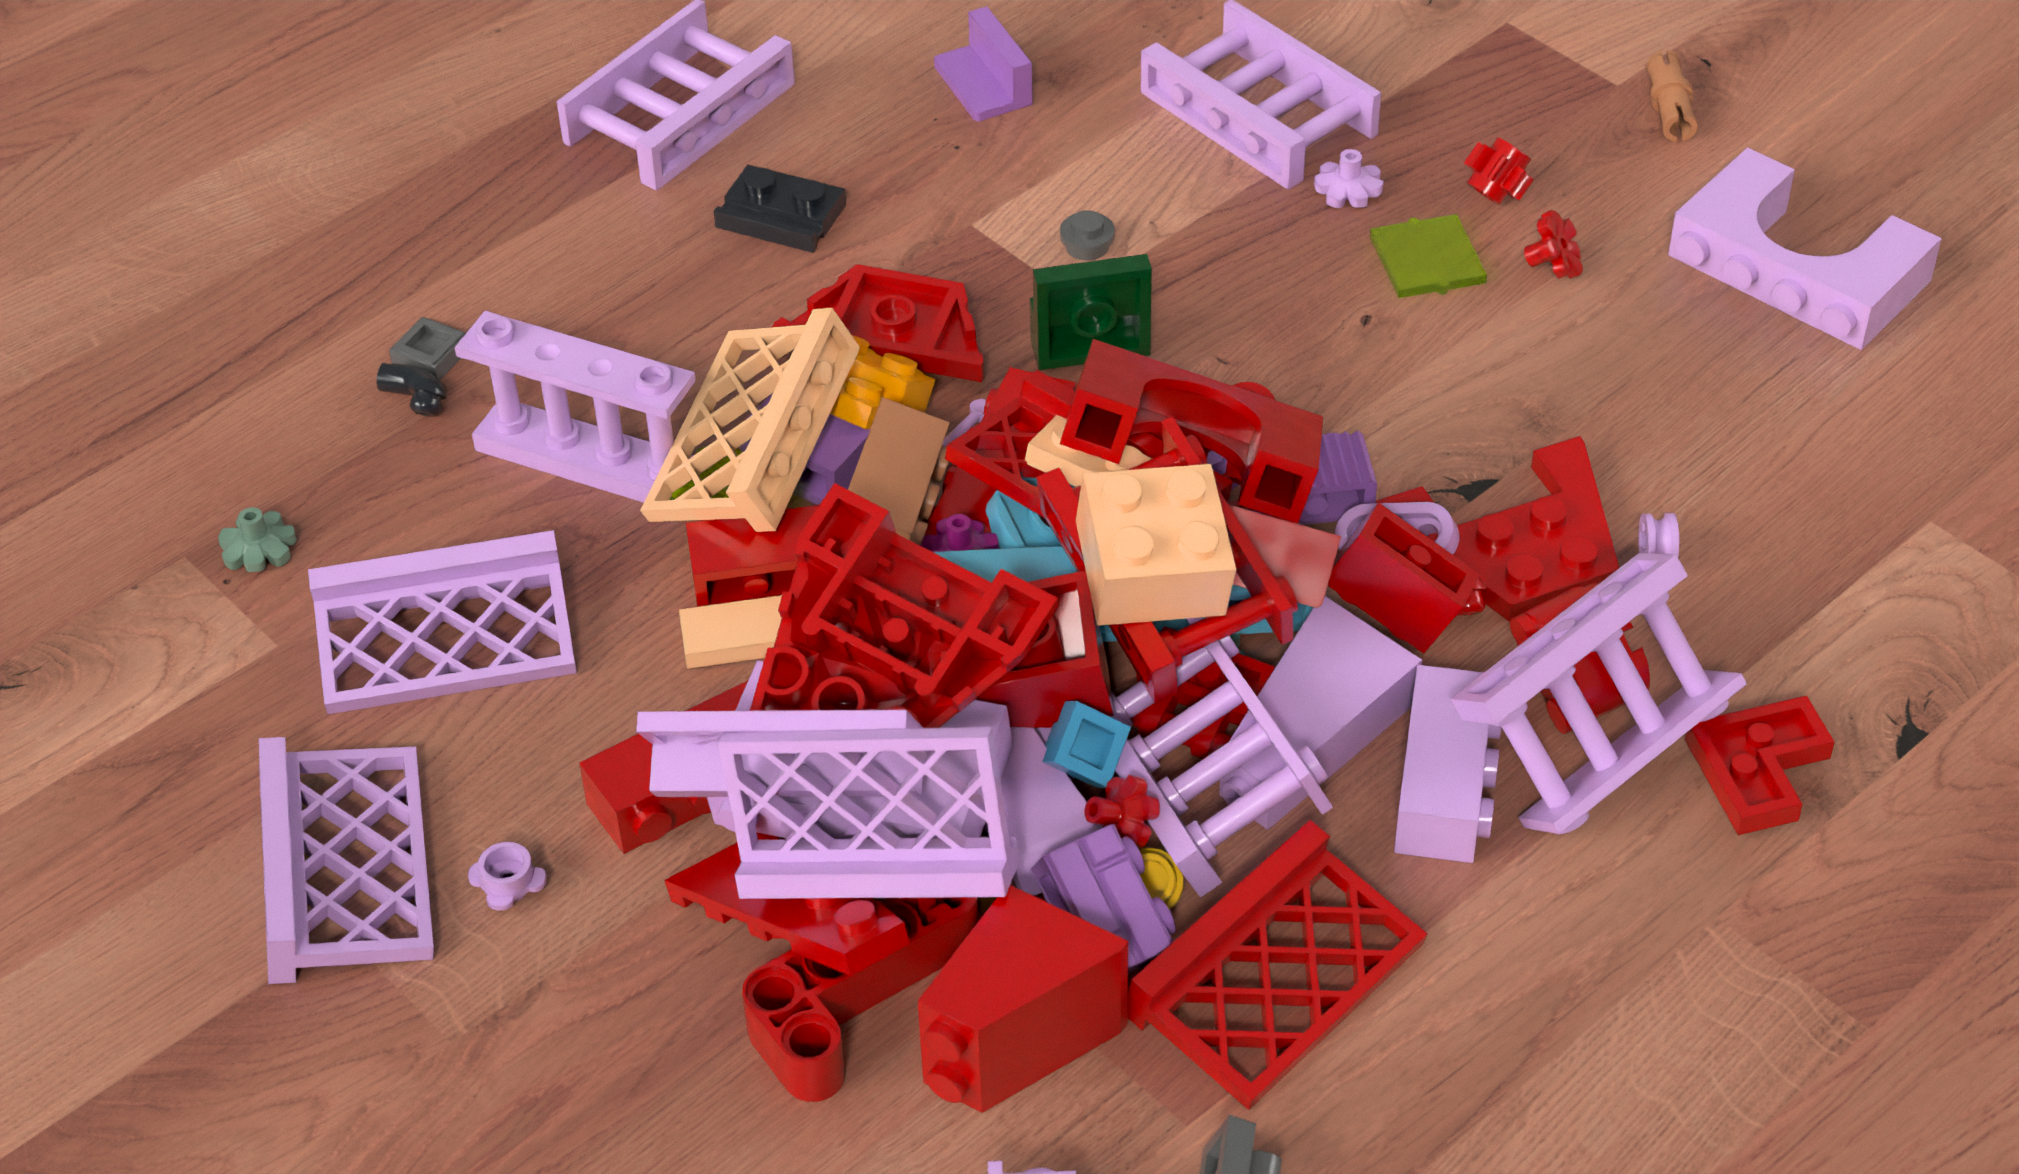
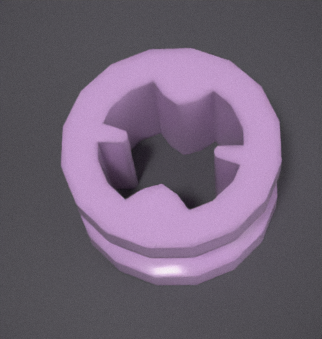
M1665 513L1661 520L1654 519L1652 514L1641 515L1638 530L1639 553L1676 554L1677 557L1679 556V528L1675 513Z

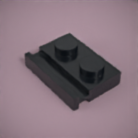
M747 164L725 194L723 206L715 208V228L814 253L817 249L819 237L824 238L846 206L845 189Z

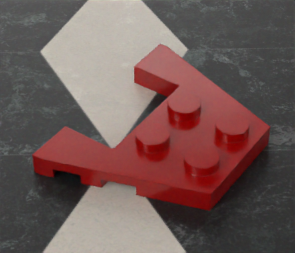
M1581 436L1533 451L1531 468L1550 492V496L1541 497L1534 501L1457 525L1459 543L1453 555L1480 574L1479 577L1487 591L1482 592L1485 604L1509 622L1510 619L1574 587L1585 583L1587 586L1593 582L1599 584L1620 568L1586 445ZM1423 486L1376 500L1375 502L1434 503ZM1429 534L1427 537L1435 542L1438 534Z

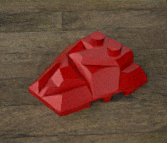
M834 483L799 534L794 551L797 561L789 592L783 591L778 608V612L782 617L774 647L767 648L750 711L907 710L923 728H940L1025 659L1059 606L1058 598L1003 569H1000L992 582L897 534L888 510Z

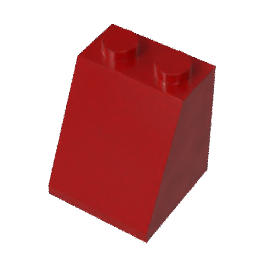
M1010 885L1006 897L996 898L917 1001L923 1083L928 1085L943 1100L951 1103L961 1102L983 1113L1121 1034L1128 1023V940Z

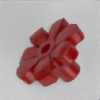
M1554 210L1543 213L1541 215L1542 218L1537 221V230L1541 240L1524 248V256L1527 263L1531 267H1535L1549 261L1552 263L1554 274L1559 279L1565 276L1571 279L1581 275L1583 265L1580 261V248L1576 241H1571L1577 234L1572 221L1569 218L1562 221L1560 214Z
M1128 775L1126 779L1113 777L1106 785V799L1100 797L1090 798L1085 805L1084 815L1089 823L1101 825L1102 828L1114 824L1121 838L1129 837L1137 847L1143 848L1152 832L1151 828L1144 821L1154 820L1159 817L1158 798L1146 795L1148 787L1143 778L1134 775Z

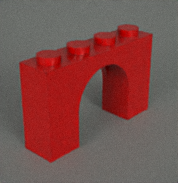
M1095 339L1092 340L1073 396L1060 445L1119 464L1130 435L1143 432L1162 433L1161 421L1173 416L1185 437L1191 434L1195 435L1202 446L1221 455L1238 470L1242 480L1238 505L1292 523H1299L1319 470L1323 416Z

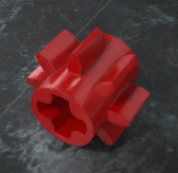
M1497 137L1491 148L1486 144L1483 145L1478 142L1463 163L1472 169L1473 172L1466 183L1497 205H1501L1507 195L1520 201L1534 181V178L1526 174L1525 171L1531 158Z

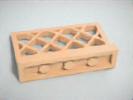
M833 308L813 309L806 325L728 331L640 510L649 522L746 518L756 532L776 531L860 349ZM761 349L734 368L742 351ZM793 350L790 359L779 365L777 360ZM771 365L774 370L745 389L743 386L745 382ZM735 389L738 390L739 395L712 413L719 400ZM773 393L768 405L758 410L756 404ZM746 411H751L752 416L726 434L723 433L721 430L723 427ZM713 434L716 435V441L690 458L697 445ZM751 439L746 451L737 456L734 450ZM726 455L729 457L730 462L704 480L701 479L700 473ZM690 480H693L694 487L675 500H670L673 492ZM729 485L726 491L729 498H712L713 495Z

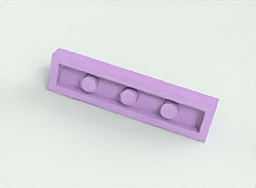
M907 710L638 712L636 732L653 744L649 791L655 796L728 797L718 741L724 732L917 729L923 727ZM896 751L878 752L870 761L872 765L898 785H901L916 768ZM790 753V754L795 757L798 753ZM811 753L803 762L804 765L832 786L849 770V768L829 753ZM741 754L744 770L766 787L783 771L762 754ZM858 775L842 792L846 797H885ZM792 777L775 793L779 797H817ZM922 778L909 791L914 797L922 796Z

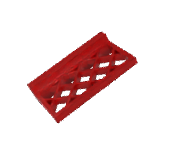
M1036 370L1023 379L1021 394L1018 398L947 444L945 460L1045 518L1041 512L1038 486H1033L1021 479V477L1036 478L1045 474V472L1028 465L1025 459H1017L1015 451H1027L1028 443L1056 415L1067 419L1075 391ZM1014 425L1021 432H1011L1010 427ZM1148 432L1136 433L1128 437L1126 445L1138 449L1142 454L1150 458L1164 454L1163 441ZM975 450H1003L1004 458L984 457L975 452ZM1213 470L1216 486L1228 503L1233 481Z
M1311 820L1303 825L1132 978L1128 990V1019L1142 1031L1149 1024L1154 1026L1248 1110L1424 944L1428 935L1397 907L1329 852L1326 847L1330 836ZM1322 876H1325L1345 893L1347 907L1312 906L1310 887ZM1299 898L1300 906L1292 905ZM1273 921L1301 922L1304 947L1268 946L1266 927ZM1313 923L1348 924L1351 949L1315 948ZM1360 924L1384 925L1401 941L1392 950L1363 949ZM1256 938V946L1248 945ZM1229 961L1258 962L1260 988L1223 987L1222 968ZM1269 963L1305 964L1307 990L1271 989ZM1317 964L1351 965L1353 967L1354 986L1348 991L1319 990ZM1365 966H1374L1365 974ZM1209 979L1212 980V987L1203 986ZM1184 1002L1213 1003L1215 1030L1189 1029L1172 1013ZM1224 1004L1261 1005L1263 1031L1226 1030ZM1273 1005L1309 1006L1311 1026L1304 1033L1275 1032ZM1321 1007H1330L1321 1015ZM1210 1046L1216 1047V1052ZM1227 1047L1264 1048L1266 1069L1252 1082H1249L1229 1064ZM1276 1048L1286 1049V1050L1277 1058Z

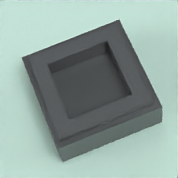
M422 316L389 349L391 362L396 365L426 369L441 380L461 359L456 356L455 346L466 333Z

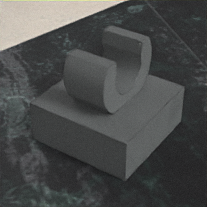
M1229 1114L1204 1147L1199 1174H1280L1282 1159L1267 1151L1253 1150L1256 1123Z

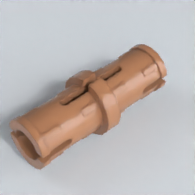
M1666 50L1668 60L1666 65L1664 64L1662 51H1657L1649 57L1646 63L1647 72L1653 85L1650 92L1651 103L1656 112H1660L1664 136L1672 142H1677L1675 127H1679L1682 142L1687 141L1695 135L1698 129L1697 120L1691 107L1693 101L1692 86L1683 77L1680 67L1681 62L1677 53Z

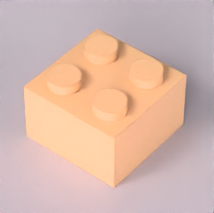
M1211 464L1083 473L1076 525L1097 626L1226 615L1236 566Z

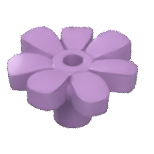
M1347 149L1340 154V165L1329 161L1320 167V174L1315 176L1314 187L1318 193L1326 194V204L1331 207L1342 208L1347 199L1352 207H1367L1368 197L1376 198L1383 192L1380 169L1375 165L1361 167L1362 154L1357 150Z

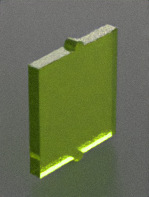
M1457 214L1423 220L1410 218L1405 223L1370 228V239L1398 298L1433 292L1444 295L1451 289L1486 284L1487 274Z

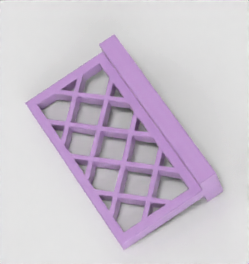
M554 530L308 569L310 592L314 602L323 697L327 715L577 673ZM551 587L552 596L536 613L514 601L523 590ZM482 597L492 603L475 623L453 611L462 600ZM421 607L430 613L413 633L391 621L400 610ZM504 611L526 623L509 644L487 631ZM554 613L556 625L548 621ZM359 617L368 622L366 627L351 643L331 633L330 622ZM443 621L465 633L447 654L425 642ZM381 631L403 643L385 664L363 652ZM540 631L559 643L561 655L533 659L521 651ZM477 641L499 654L485 668L472 670L459 662ZM333 649L340 653L335 660ZM415 651L437 664L425 678L409 680L397 672ZM353 661L375 674L363 688L338 692L337 679Z
M992 727L724 732L719 739V752L741 858V864L735 873L739 899L1006 897L1020 859L1016 837H1009ZM976 750L979 772L968 784L937 762L946 751ZM896 751L916 768L901 785H898L870 763L878 752ZM790 753H798V754L794 757V756L791 755ZM811 753H829L849 768V770L832 786L804 765L803 762ZM741 754H762L783 771L766 787L744 770ZM857 775L888 798L872 816L842 794ZM924 775H927L955 797L939 815L909 793ZM790 777L821 799L806 817L775 794ZM981 786L983 797L976 792ZM750 797H751L753 800H755V802L752 804V806H751V803H750ZM897 805L926 829L918 838H899L880 822ZM965 805L987 822L989 837L967 838L947 822ZM830 806L860 830L851 839H834L814 823ZM763 807L794 830L786 840L757 839L754 817Z
M285 737L259 738L268 984L296 983V968L433 960L434 946L416 747L286 752ZM404 769V779L388 792L366 779L377 770ZM328 773L339 781L325 793L319 795L300 782V774ZM352 790L374 803L357 818H354L335 805ZM405 797H406V805L401 802ZM301 802H302L303 804H305L306 806H308V807H306L303 811H302ZM386 813H389L408 826L392 842L370 828ZM321 816L342 829L325 845L303 832ZM355 839L377 852L360 869L338 855ZM408 847H410L411 855L405 852ZM304 852L311 856L306 861H304ZM391 862L413 877L395 893L374 879ZM323 866H326L346 880L328 896L306 883ZM358 890L363 891L382 904L364 920H361L341 906ZM413 897L415 900V906L409 903V901ZM307 904L313 907V909L308 913ZM396 913L417 928L418 937L389 939L377 931V929ZM327 917L349 931L339 942L309 944L308 933Z

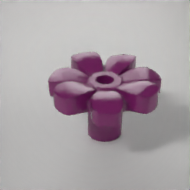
M955 514L937 522V535L924 536L920 545L932 552L1000 549L998 537L995 533H984V527L981 522L970 520L969 517L963 514Z

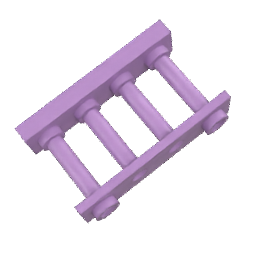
M694 0L556 101L563 143L571 147L595 129L637 150L641 183L657 191L795 84L791 42L774 35L755 51L748 52L709 33L705 2ZM700 51L732 66V68L722 76L715 78L684 62ZM667 77L698 94L681 105L649 88L662 78ZM629 103H632L664 120L646 132L614 116V114Z
M1234 0L1224 3L1223 35L1187 56L1181 58L1157 42L1141 51V93L1287 190L1296 186L1304 179L1305 148L1346 123L1370 139L1378 135L1380 91ZM1233 52L1250 62L1220 81L1202 72V70ZM1270 75L1287 86L1257 105L1238 95ZM1307 99L1325 110L1294 130L1275 119Z
M488 311L482 313L455 346L457 357L487 365L490 369L496 404L472 433L475 451L633 500L645 502L674 443L670 415L695 383V372ZM515 374L541 382L545 410L520 403ZM566 389L593 397L597 426L571 418ZM618 405L646 413L650 442L622 433ZM707 469L699 474L702 480L708 476ZM690 480L673 492L670 500H675L694 487L693 480Z
M1638 553L1450 699L1463 721L1493 724L1503 728L1542 799L1518 817L1524 828L1555 834H1565L1577 829L1589 818L1588 811L1699 722L1710 720L1721 714L1729 705L1728 699L1747 684L1741 673L1703 670L1666 603L1670 597L1668 591L1688 576L1676 554ZM1637 615L1644 616L1683 686L1659 706L1654 702L1619 639L1623 634L1621 628ZM1593 651H1596L1636 722L1634 726L1611 744L1572 676L1576 671L1574 664ZM1542 689H1550L1590 760L1564 781L1525 715V711L1528 708L1526 702Z
M1201 617L1187 618L1190 625L1202 620ZM1230 636L1182 657L1183 664L1176 667L1178 686L1213 662H1216L1228 681L1144 739L1140 734L1131 740L1127 737L1115 769L1119 777L1126 779L1128 775L1143 778L1148 787L1146 795L1158 798L1160 805L1159 817L1154 820H1148L1176 866L1200 898L1222 883L1208 861L1218 853L1215 847L1301 788H1304L1322 815L1333 808L1319 786L1329 776L1307 744L1297 751L1293 749L1230 658L1240 651ZM1141 681L1118 697L1111 693L1114 716L1111 717L1131 727L1134 725L1131 718L1154 703ZM1244 702L1256 719V724L1174 780L1170 781L1167 776L1159 782L1155 780L1151 773L1161 767L1159 759ZM1272 744L1274 745L1287 766L1199 825L1194 820L1185 826L1179 816L1189 809L1186 804L1188 801Z

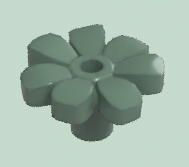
M255 507L242 510L238 515V519H236L237 528H223L218 536L220 547L224 550L221 554L225 566L230 570H237L245 565L247 572L263 571L266 567V559L276 567L283 566L291 559L288 546L293 545L297 541L293 526H284L280 513L268 511L263 515L261 510Z

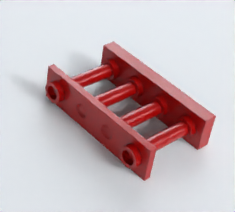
M1171 416L1161 421L1164 454L1129 470L1208 464L1205 452L1195 435L1191 434L1185 437L1177 422ZM1058 467L1036 477L1041 512L1077 572L1085 571L1076 525L1081 486L1078 485L1071 488ZM1218 487V495L1236 572L1252 597L1228 607L1226 615L1206 617L1172 634L1166 629L1158 633L1152 621L1108 625L1154 704L1178 694L1176 667L1183 664L1182 657L1266 619L1281 645L1293 640V613L1298 611L1295 594L1283 576L1274 578Z

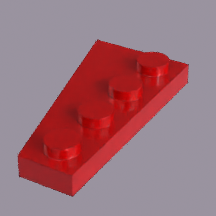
M756 832L758 840H786L783 837ZM738 843L664 880L671 902L685 908L694 902L703 905L707 917L723 924L732 918L747 924L750 935L767 942L771 939L783 938L788 940L793 953L849 976L857 974L910 945L904 921L875 898L739 899L735 880V873L741 864Z

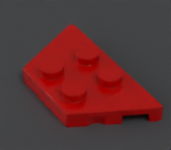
M856 264L840 275L835 284L822 288L807 299V311L791 322L781 317L772 326L806 325L813 309L833 308L850 334L869 342V348L879 356L884 357L885 353L909 358L918 364L916 369L922 372L982 382L984 379V359L982 353H979L973 317L968 311V298L964 283Z

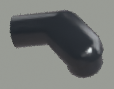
M382 363L377 373V388L379 391L413 396L410 401V408L416 414L428 417H435L440 414L442 409L441 402L447 399V388L430 371L418 367Z

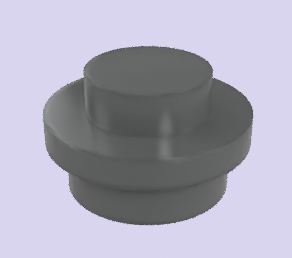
M1085 210L1067 217L1060 226V240L1062 244L1066 247L1069 255L1079 260L1089 261L1101 258L1108 252L1109 246L1115 238L1113 222L1108 217L1095 211Z

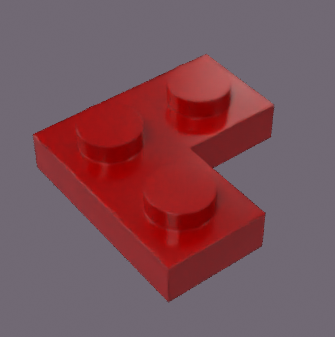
M1807 695L1723 714L1710 720L1699 722L1685 734L1684 739L1737 835L1799 821L1803 804L1783 770L1831 759L1835 743Z

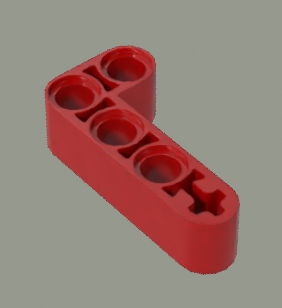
M978 897L883 899L880 903L904 921L910 945L853 976L846 975L793 953L792 949L756 968L747 976L742 987V997L748 1037L751 1044L791 1095L805 1102H820L831 1098L841 1089L845 1081V1066L839 1025L942 969L979 922Z

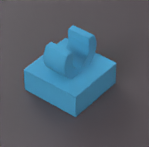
M1065 701L1059 719L1053 723L1045 747H1047L1042 762L1096 788H1106L1107 782L1113 777L1131 727L1078 701Z

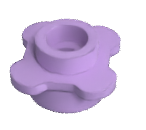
M501 842L490 846L481 854L478 862L473 864L468 871L470 884L475 887H481L487 895L488 906L499 911L511 908L514 902L522 899L528 892L541 891L547 882L545 871L532 865L527 849L514 842Z

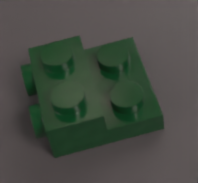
M1147 254L1033 269V297L1029 298L1030 341L1038 370L1085 364L1093 339L1143 356L1151 355L1152 268Z

